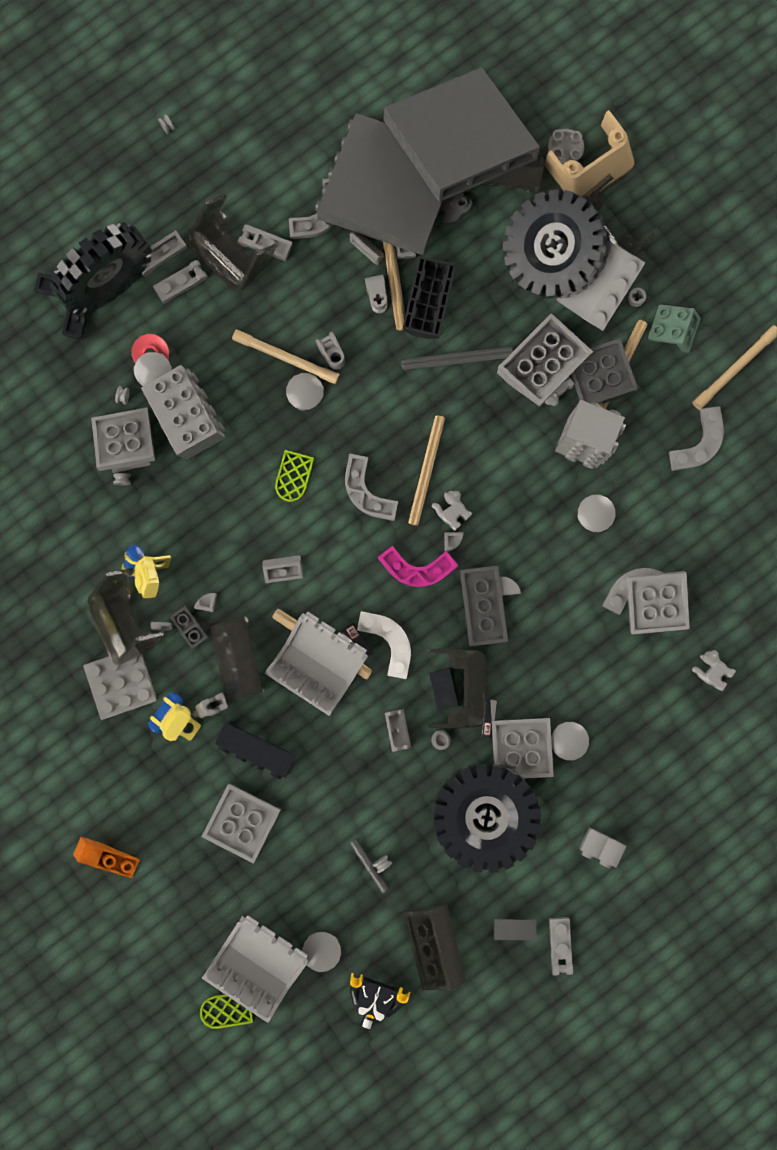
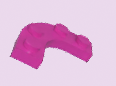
M393 546L378 557V560L396 580L413 587L433 585L458 567L447 551L425 567H415L408 564Z

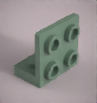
M659 305L648 339L650 341L677 344L682 352L689 353L701 318L693 308Z

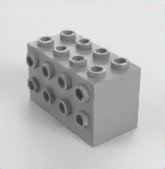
M180 365L141 387L176 455L188 460L225 439L223 434L225 429L221 422H218L214 417L217 414L214 408L206 402L208 397L204 390L200 389L197 385L199 380L194 372L192 373L189 368L185 369Z
M580 400L567 419L555 452L565 455V458L570 461L576 462L578 460L583 462V465L587 468H597L600 464H604L611 457L612 453H615L618 446L616 439L622 435L626 424H623L625 417L620 416L621 413L618 411L603 409L602 405L591 402L590 404Z

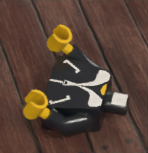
M351 973L350 996L353 1006L357 1008V1013L364 1015L361 1026L372 1029L375 1019L384 1021L385 1017H391L404 1003L408 1002L410 992L403 994L402 987L398 991V987L364 977L362 974L360 978H355L353 976L354 973Z

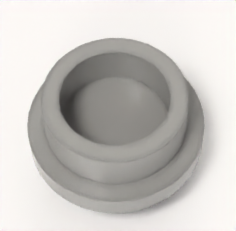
M439 730L432 735L431 741L436 749L444 750L450 745L451 738L446 731Z

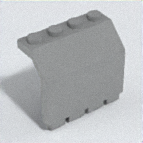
M307 612L306 615L302 613L285 645L267 668L265 674L330 716L367 659L368 655L365 654L367 650L357 643L354 646L351 645L352 640L340 632L337 635L334 634L336 631L334 628L323 621L319 624V618L310 612Z
M247 915L246 918L242 916L202 979L268 1023L288 989L309 960L306 959L308 955L298 948L291 949L292 944L280 936L276 939L274 937L276 934L265 926L258 927L259 922Z

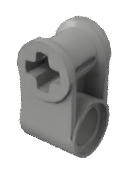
M383 274L365 278L372 310L378 314L384 313L388 308Z
M330 332L328 336L321 340H315L330 368L337 371L341 370L345 365V358L333 332ZM336 356L341 358L337 363L331 361Z

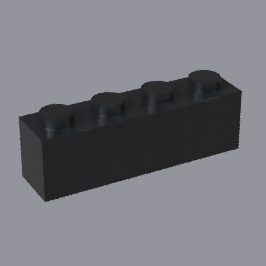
M228 722L224 724L215 742L219 746L218 749L227 754H229V751L237 754L235 758L243 762L249 760L254 763L253 766L262 771L266 768L271 771L272 776L278 779L287 777L297 756Z

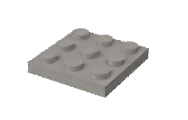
M148 408L91 418L98 471L155 461Z
M685 571L627 577L631 634L690 629L687 573Z
M140 646L83 665L101 720L157 701Z
M550 718L491 721L494 765L502 764L507 766L510 770L519 773L523 778L554 777Z
M229 783L202 837L254 864L281 809Z

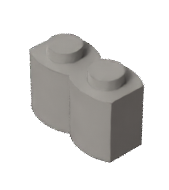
M590 827L579 847L583 851V856L591 860L595 857L601 860V865L609 869L611 866L617 867L626 848L619 841Z

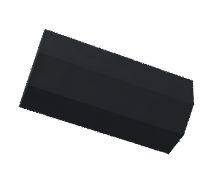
M419 256L403 323V331L420 338L439 339L456 264Z

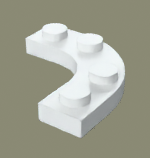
M361 612L357 631L379 635L389 643L391 659L387 676L407 679L411 649L403 629L390 618Z

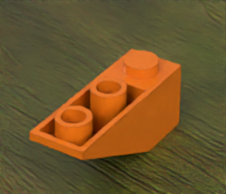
M80 837L73 856L79 863L129 878L133 877L139 863V859L84 837Z

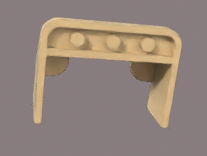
M609 110L605 113L601 127L608 135V142L612 147L611 150L585 168L575 160H569L562 165L552 150H550L544 164L564 192L565 190L574 192L587 201L629 173L634 166V158L627 133Z

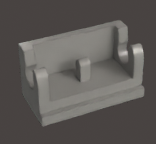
M404 709L385 712L392 752L411 747Z

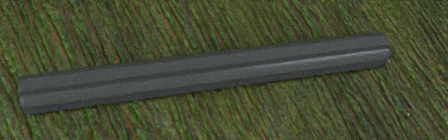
M512 347L407 358L402 359V369L409 370L505 359L513 352Z

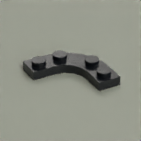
M38 272L34 291L56 297L50 287V281L53 280L51 278L52 275ZM66 309V319L62 335L82 340L87 322V313L82 311L81 314H74Z

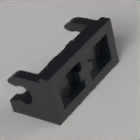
M447 668L430 672L429 676L437 710L460 706L461 703L453 669Z

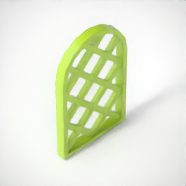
M287 450L284 451L275 486L276 492L281 499L287 502H294L303 496L313 465V457ZM289 454L296 455V457L291 459ZM287 455L289 460L284 463L285 456ZM301 457L307 458L309 460L304 462ZM299 458L302 464L296 467L293 461ZM291 462L294 468L287 471L285 465ZM311 462L308 470L305 464ZM304 466L307 472L300 475L297 469ZM283 467L286 473L280 476ZM296 471L298 477L292 480L289 473ZM287 475L290 481L284 484L281 478ZM305 475H307L306 482H304L302 478ZM300 478L303 485L296 487L294 481ZM278 481H280L282 484V486H280L279 488ZM292 483L295 489L288 492L286 486ZM304 487L302 493L300 494L299 489ZM284 488L287 493L283 496H281L278 492V490ZM297 491L299 497L292 499L290 494Z
M226 994L207 998L200 1008L201 1020L210 1028L221 1029L253 1023L252 1012L249 1011V1018L245 1015L248 1009H245L242 1013L237 1009L240 1005L239 1003L234 1007L229 1003L232 998H229L228 1001L222 998L227 997ZM217 998V1000L214 1003L210 1001L211 999ZM219 999L226 1003L222 1009L216 1005ZM206 1002L212 1005L209 1011L203 1008ZM227 1005L233 1009L230 1015L224 1011ZM213 1008L220 1011L216 1017L210 1013ZM235 1011L241 1015L238 1021L231 1017ZM221 1013L228 1017L224 1023L218 1019ZM207 1016H210L212 1019H214L211 1024L207 1023V1021L205 1020ZM243 1017L248 1020V1021L240 1022V1020H241ZM229 1019L234 1022L231 1024H226Z

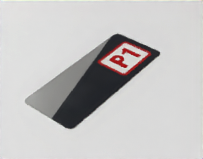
M355 623L341 630L346 637L352 640L351 645L354 646L357 643L367 650L366 655L370 656L373 654L360 631H357Z
M486 700L482 737L492 738L491 721H495L497 704L495 700Z

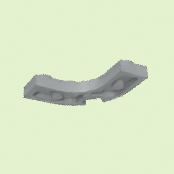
M322 179L323 186L325 183L328 184L329 179ZM317 213L309 217L290 218V238L316 237L330 230L334 224L318 219Z
M720 406L700 410L703 428L701 441L695 447L669 452L672 471L698 467L709 461L717 453L724 435Z
M349 454L345 485L352 503L369 516L394 521L398 501L372 495L365 486L368 457Z
M650 568L635 569L627 572L612 585L602 606L620 615L628 600L627 577L660 574L663 572Z

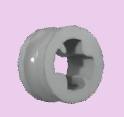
M164 115V119H158L167 135L170 130H175L173 123L167 115Z
M641 288L633 289L628 296V302L633 307L641 306L646 299V293ZM635 294H639V297H641L642 299H639V301H635V297L633 298L632 296H635Z
M121 386L117 388L116 403L123 402L124 405L128 403L129 388L122 389Z
M113 474V477H115L114 485H131L129 478H131L130 474Z
M387 855L373 864V867L377 868V873L384 871L392 864L391 861L387 860Z

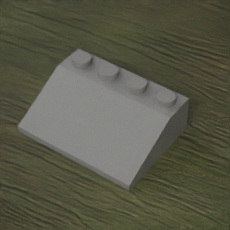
M606 241V246L609 247L608 257L603 258L602 262L605 265L601 273L597 271L594 275L596 280L590 286L584 285V290L578 294L571 293L569 294L570 297L556 299L602 331L646 263L611 241Z
M550 314L498 366L497 374L514 389L538 406H541L593 351L553 314Z

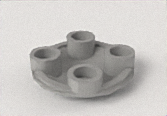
M570 129L555 130L549 139L548 151L552 150L561 164L569 160L579 161L584 152L582 134L579 131Z
M148 352L137 359L134 366V375L137 381L142 386H145L171 371L172 367L164 354Z
M300 373L289 381L286 387V395L294 407L301 411L309 410L316 407L323 399V386L316 376L310 373Z
M591 495L580 503L577 518L587 530L602 532L613 524L615 508L607 497Z
M575 722L559 724L551 736L552 750L562 759L576 760L586 753L589 746V736L586 730Z
M326 932L311 934L304 942L302 952L308 955L306 959L309 961L306 965L318 972H326L334 968L341 956V946L338 939Z

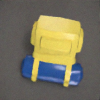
M132 545L125 552L122 572L129 579L135 578V586L143 598L156 597L159 587L156 569L168 568L171 557L144 556L143 549L140 546ZM159 561H165L163 564H155Z
M172 692L167 697H164L163 703L154 716L150 717L151 720L148 723L152 732L160 734L163 732L164 738L169 741H175L179 735L191 741L201 725L191 718V712L188 708L181 706L183 700L179 694ZM187 723H192L194 726L191 733L183 731Z

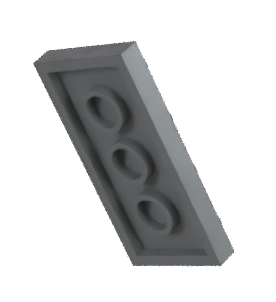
M498 566L460 570L469 647L508 642Z

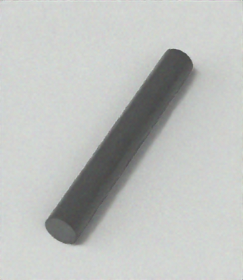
M356 839L350 843L351 847L381 892H385L389 888L379 873H377L375 867H373Z

